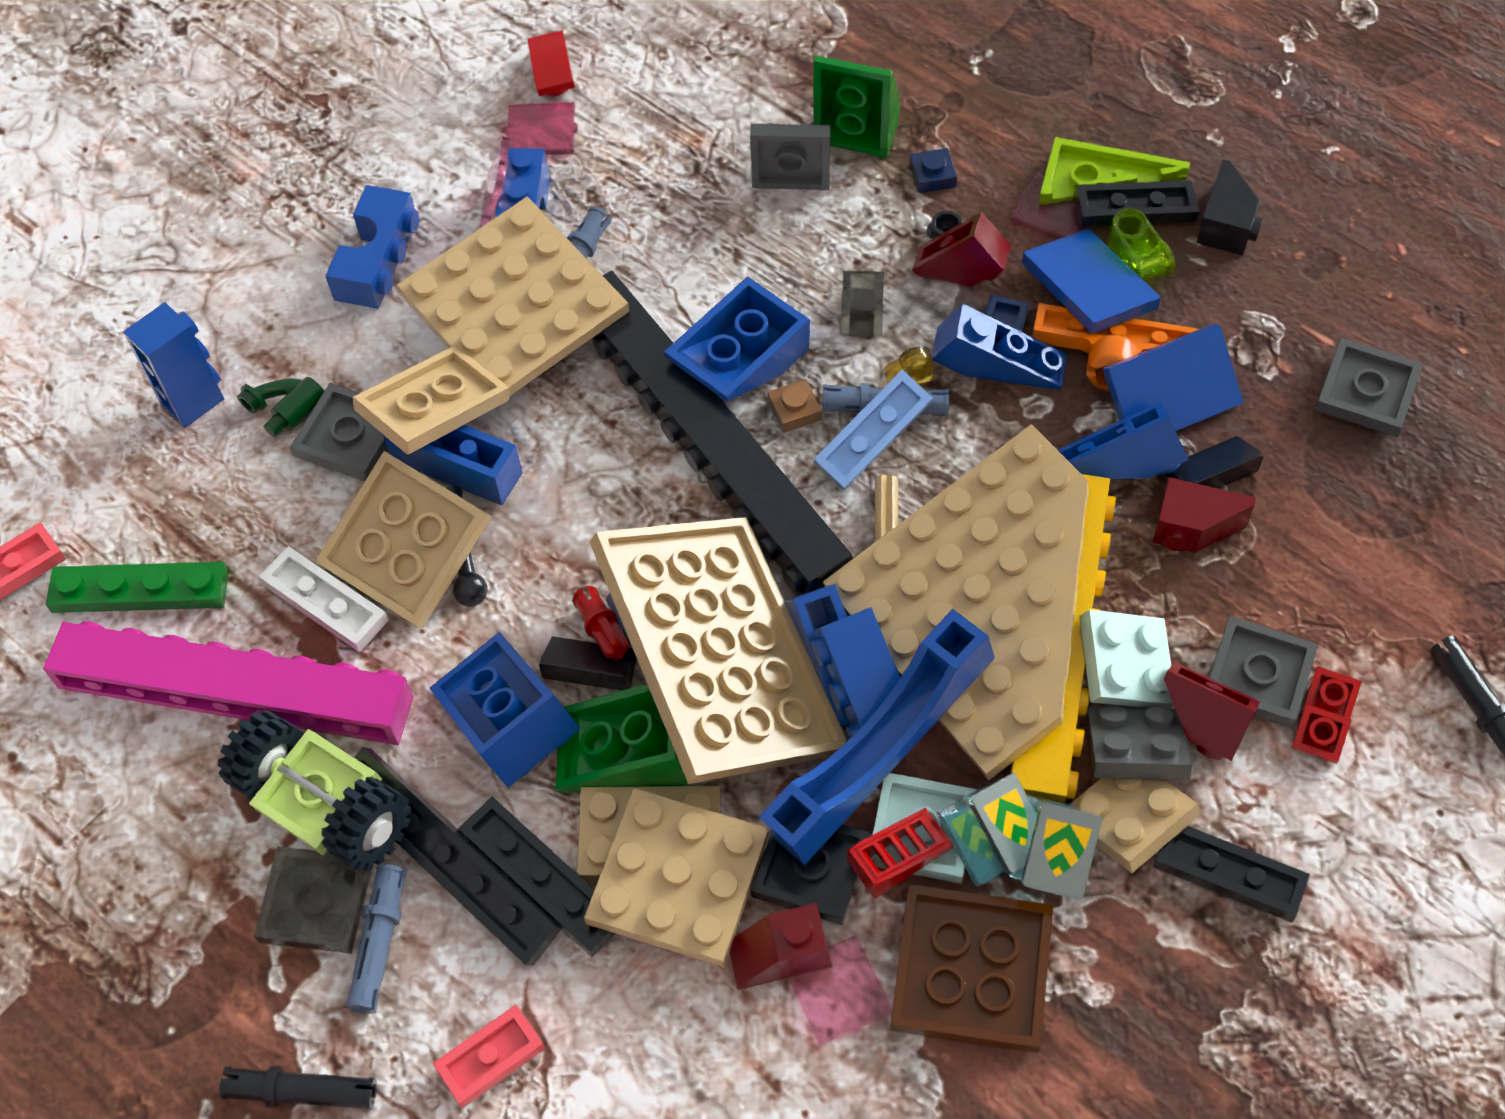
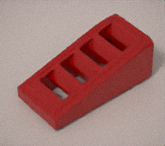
M924 808L867 837L848 849L847 862L872 897L876 899L953 849V844L927 809ZM922 825L935 844L927 847L915 829ZM906 835L918 850V853L911 855L900 839ZM892 845L903 861L896 864L885 848ZM876 854L887 867L882 872H880L871 859Z

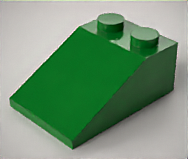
M815 55L813 60V125H830L831 147L887 158L899 125L900 96L893 71Z
M648 684L564 706L565 710L580 727V730L573 734L562 746L558 747L555 786L558 792L581 793V787L690 785L682 770Z

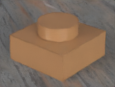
M807 379L768 392V402L783 433L822 420V410Z

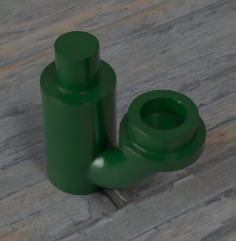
M308 376L303 380L288 378L272 381L254 388L244 384L240 388L241 392L237 395V399L244 408L255 414L258 410L263 411L267 407L266 399L286 395L271 409L273 417L263 425L264 429L271 436L276 437L284 429L292 431L312 412L324 393V389Z

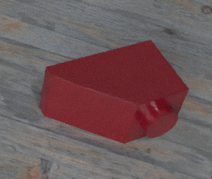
M981 212L921 245L912 271L917 276L973 287L986 279L988 281L994 280L1003 273L1006 268L1011 245Z
M1169 477L1152 543L1164 545L1173 551L1196 553L1246 528L1256 498Z
M1174 662L1168 669L1164 681L1188 741L1196 744V749L1211 759L1222 760L1224 757L1232 761L1260 701Z
M817 903L765 916L736 935L729 951L738 990L833 967Z

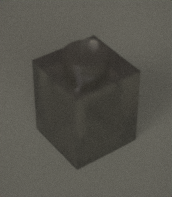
M843 271L841 334L859 337L869 335L882 336L884 272Z

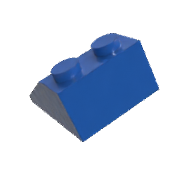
M747 276L664 351V357L728 402L782 375L809 350L810 319Z
M500 632L429 688L480 756L508 788L518 779L528 774L534 766L556 748L562 746L573 734L580 730V727L554 694Z

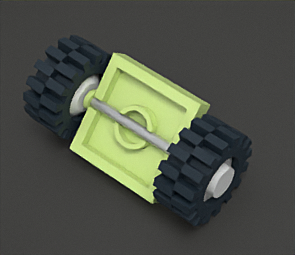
M262 710L261 714L258 712L250 714V722L243 719L238 723L240 727L238 733L232 730L228 735V738L232 741L229 745L222 746L220 752L225 757L218 759L217 766L221 768L218 772L220 778L251 799L249 804L257 812L321 855L328 851L356 871L362 872L363 869L369 871L373 869L374 863L378 866L383 863L384 854L391 855L395 850L392 846L396 840L401 842L404 837L401 829L409 825L410 820L406 818V816L411 814V807L407 805L409 800L381 781L382 778L374 770L310 729L304 734L299 728L274 712Z

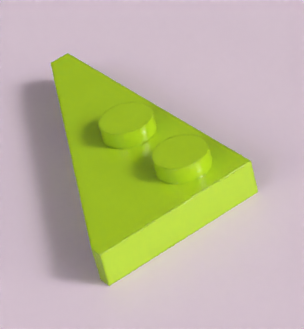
M1055 137L1039 203L1050 204L1073 200L1076 185L1184 181L1187 179L1190 162Z

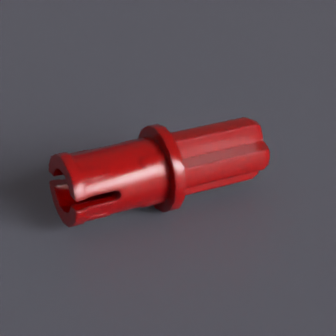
M585 586L586 591L591 597L590 600L587 599L582 588L578 589L572 597V603L585 621V632L591 638H595L606 658H613L615 661L621 660L623 654L629 651V643L617 625L615 611L606 607L596 587Z

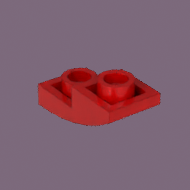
M563 30L528 38L529 54L538 96H559L566 93L568 89L575 88Z
M1317 666L1308 688L1291 749L1337 764L1352 721L1350 718L1362 681Z

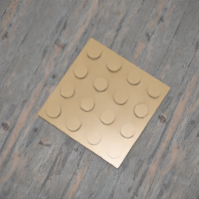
M528 196L396 285L399 295L447 348L454 345L460 348L509 387V396L629 312L628 302Z

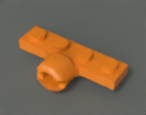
M1039 303L1033 338L1050 346L1087 352L1089 357L1086 376L1095 387L1110 392L1102 368L1199 329L1132 318L1091 334L1066 307Z

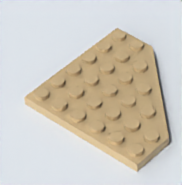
M1032 424L823 581L824 586L836 585L844 610L848 616L872 607L900 677L910 664L920 643L952 609L989 636L995 659L938 720L988 780L1063 723L1064 695L1070 664L1073 620H1075L1078 593L1077 581L1079 564L1082 558L1085 532L1084 520L1086 505H1088L1089 485L1088 480Z

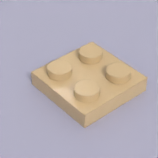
M1101 778L1069 804L1084 808L1083 812L1103 817L1096 846L1131 873L1137 870L1200 816L1198 803L1164 779Z

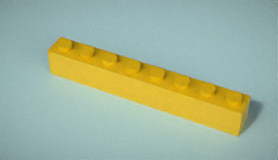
M1084 474L1082 475L1088 480L1089 496L1085 511V532L1077 581L1078 593L1075 620H1073L1072 646L1068 680H1066L1063 723L1013 761L1010 773L1011 775L1015 772L1026 794L1064 804L1066 798L1074 800L1076 795L1079 772L1071 771L1070 768L1072 756H1081L1084 730L1076 729L1078 715L1086 716L1089 702V689L1082 688L1083 674L1087 675L1079 615L1089 609L1101 611V609L1093 608L1094 596L1102 597L1106 571L1098 570L1099 558L1107 559L1111 533L1103 532L1104 521L1112 522L1116 497L1108 496L1110 478Z

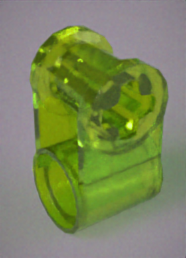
M1132 208L1118 211L1112 220L1107 246L1145 282L1160 274L1164 276L1173 274L1176 266L1173 253L1152 227L1146 215Z

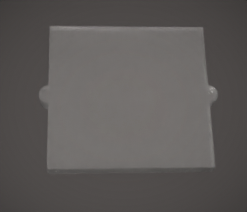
M921 276L887 296V300L904 317V323L907 325L911 324L928 343L935 339L937 327L962 304L977 311L984 309V303L967 286Z

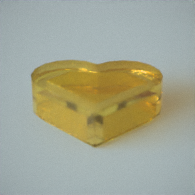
M916 346L907 349L899 356V359L887 364L883 369L887 384L901 370L905 371L917 384L932 380L934 363L927 347Z

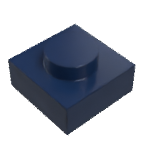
M948 148L910 154V167L918 193L956 187L957 175Z

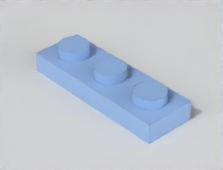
M901 370L814 458L813 463L845 491L926 409L933 398L905 371Z

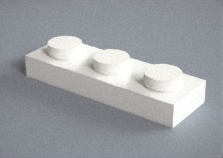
M289 546L259 576L263 586L358 652H361L389 621L385 611Z

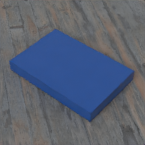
M1089 228L1023 252L1022 264L1091 334L1159 308L1161 297Z
M1211 324L1102 368L1119 421L1161 401L1175 431L1244 403L1220 324Z

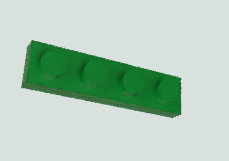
M225 561L52 567L45 605L51 613L224 608L229 569Z

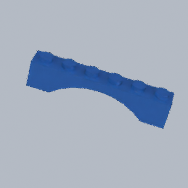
M952 609L920 643L898 683L869 720L827 760L803 776L793 780L759 816L769 834L805 865L995 659L989 636Z

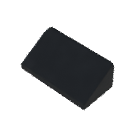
M1235 436L1188 456L1189 460L1181 463L1175 471L1166 474L1168 479L1170 477L1218 489L1258 472L1264 456L1258 449L1240 437Z
M552 636L540 659L539 668L544 679L622 691L631 687L637 657L632 648H629V651L623 654L621 660L615 661L613 658L608 659L605 657L598 643Z

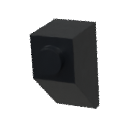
M1222 160L1196 243L1243 256L1248 240L1256 242L1263 218L1255 217L1260 199L1231 161Z

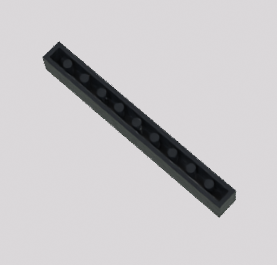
M612 270L602 275L628 302L629 312L592 338L597 353L603 360L609 358L615 365L616 374L625 387L632 386L638 393L637 397L644 411L648 415L653 413L660 420L662 431L671 443H679L684 450V456L690 467L695 472L701 470L706 476L708 486L716 499L720 502L725 500L732 508L734 518H747L765 559L769 562L774 560L782 569V576L788 587L794 593L800 591L801 594L824 587V580L852 560L851 552L721 398L664 357V351L673 344L672 340Z

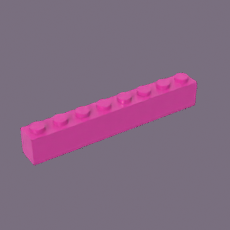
M82 621L80 624L62 622L43 667V670L58 689L249 721L250 714L255 712L261 714L262 710H268L299 729H310L314 732L398 746L414 698L406 677H402L399 673L391 670H379L375 673L359 670L351 664L342 662L335 663L332 666L316 663L308 657L299 655L289 659L273 656L262 649H250L249 652L231 649L219 642H208L206 645L188 642L186 639L176 635H165L164 638L148 636L142 631L133 628H124L122 631L105 629L103 626L90 621Z

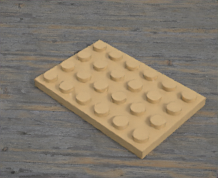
M746 517L600 531L594 534L589 543L688 784L829 758L847 742Z

